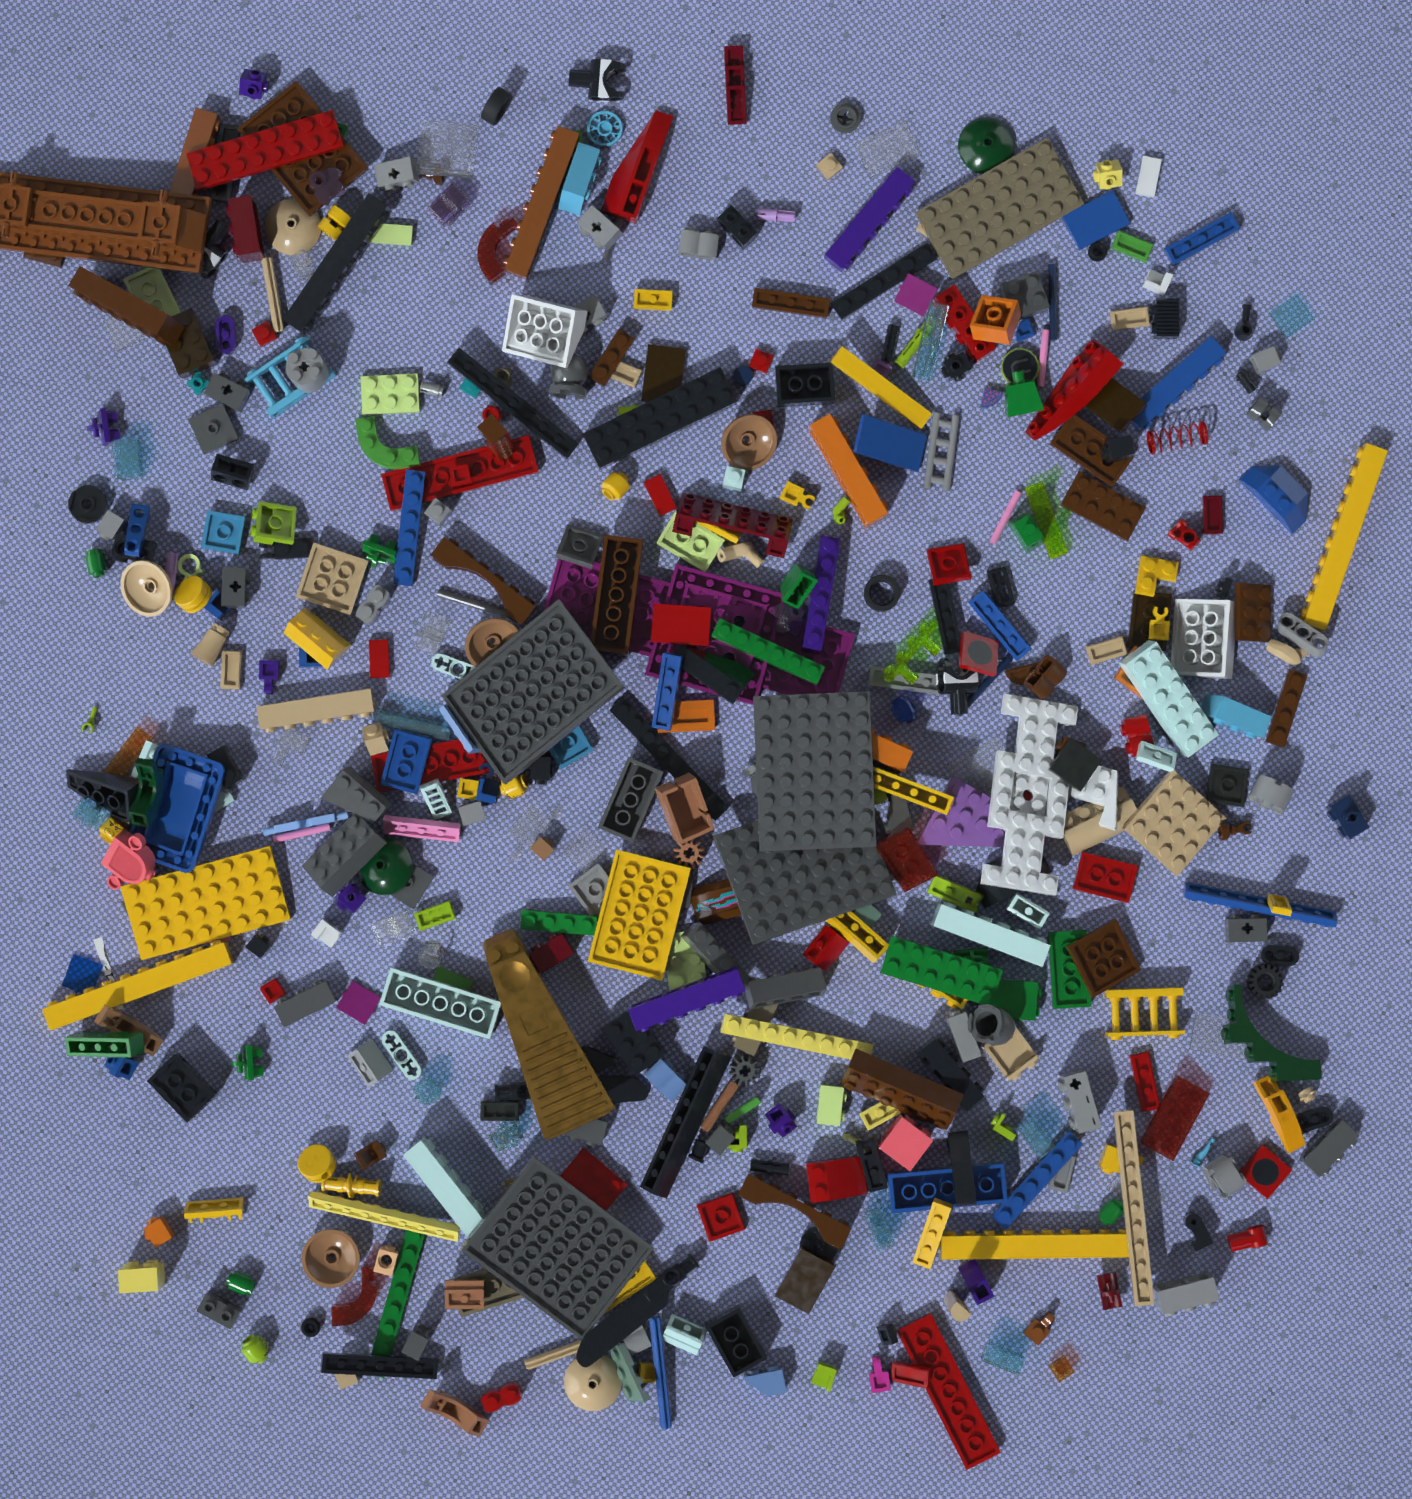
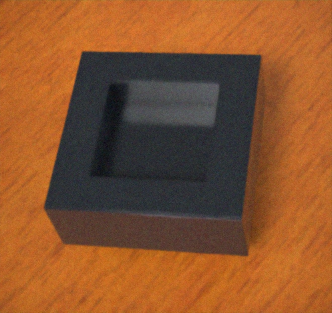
M1225 577L1222 581H1218L1215 589L1218 592L1216 597L1227 598L1233 579Z
M892 1323L881 1324L876 1327L882 1345H893L899 1342L897 1331Z

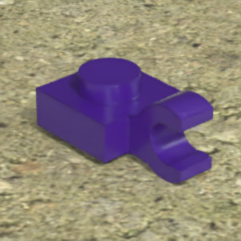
M259 660V680H264L265 694H273V680L279 681V661Z

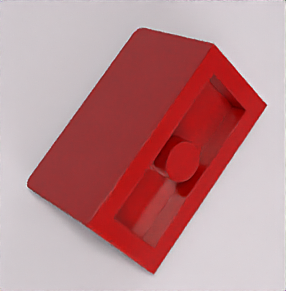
M825 925L802 955L817 967H821L822 971L827 972L849 942L828 925Z

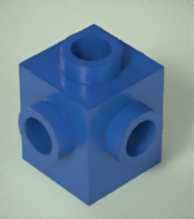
M107 1057L104 1066L110 1070L109 1074L112 1076L130 1080L139 1063L132 1057Z

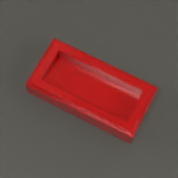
M661 474L643 482L659 517L677 509Z
M388 639L369 640L371 679L390 678Z
M895 1360L892 1362L891 1381L926 1389L929 1388L931 1368Z

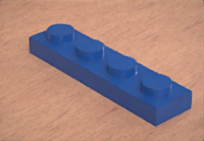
M1232 212L1164 248V252L1172 266L1239 231L1241 228Z
M982 590L968 602L1016 661L1032 650L1031 646L985 590Z
M664 652L662 655L651 726L653 728L666 731L672 730L683 655Z

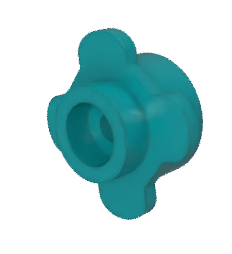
M196 372L191 380H187V386L191 387L196 395H201L209 384V381L205 380L200 372Z

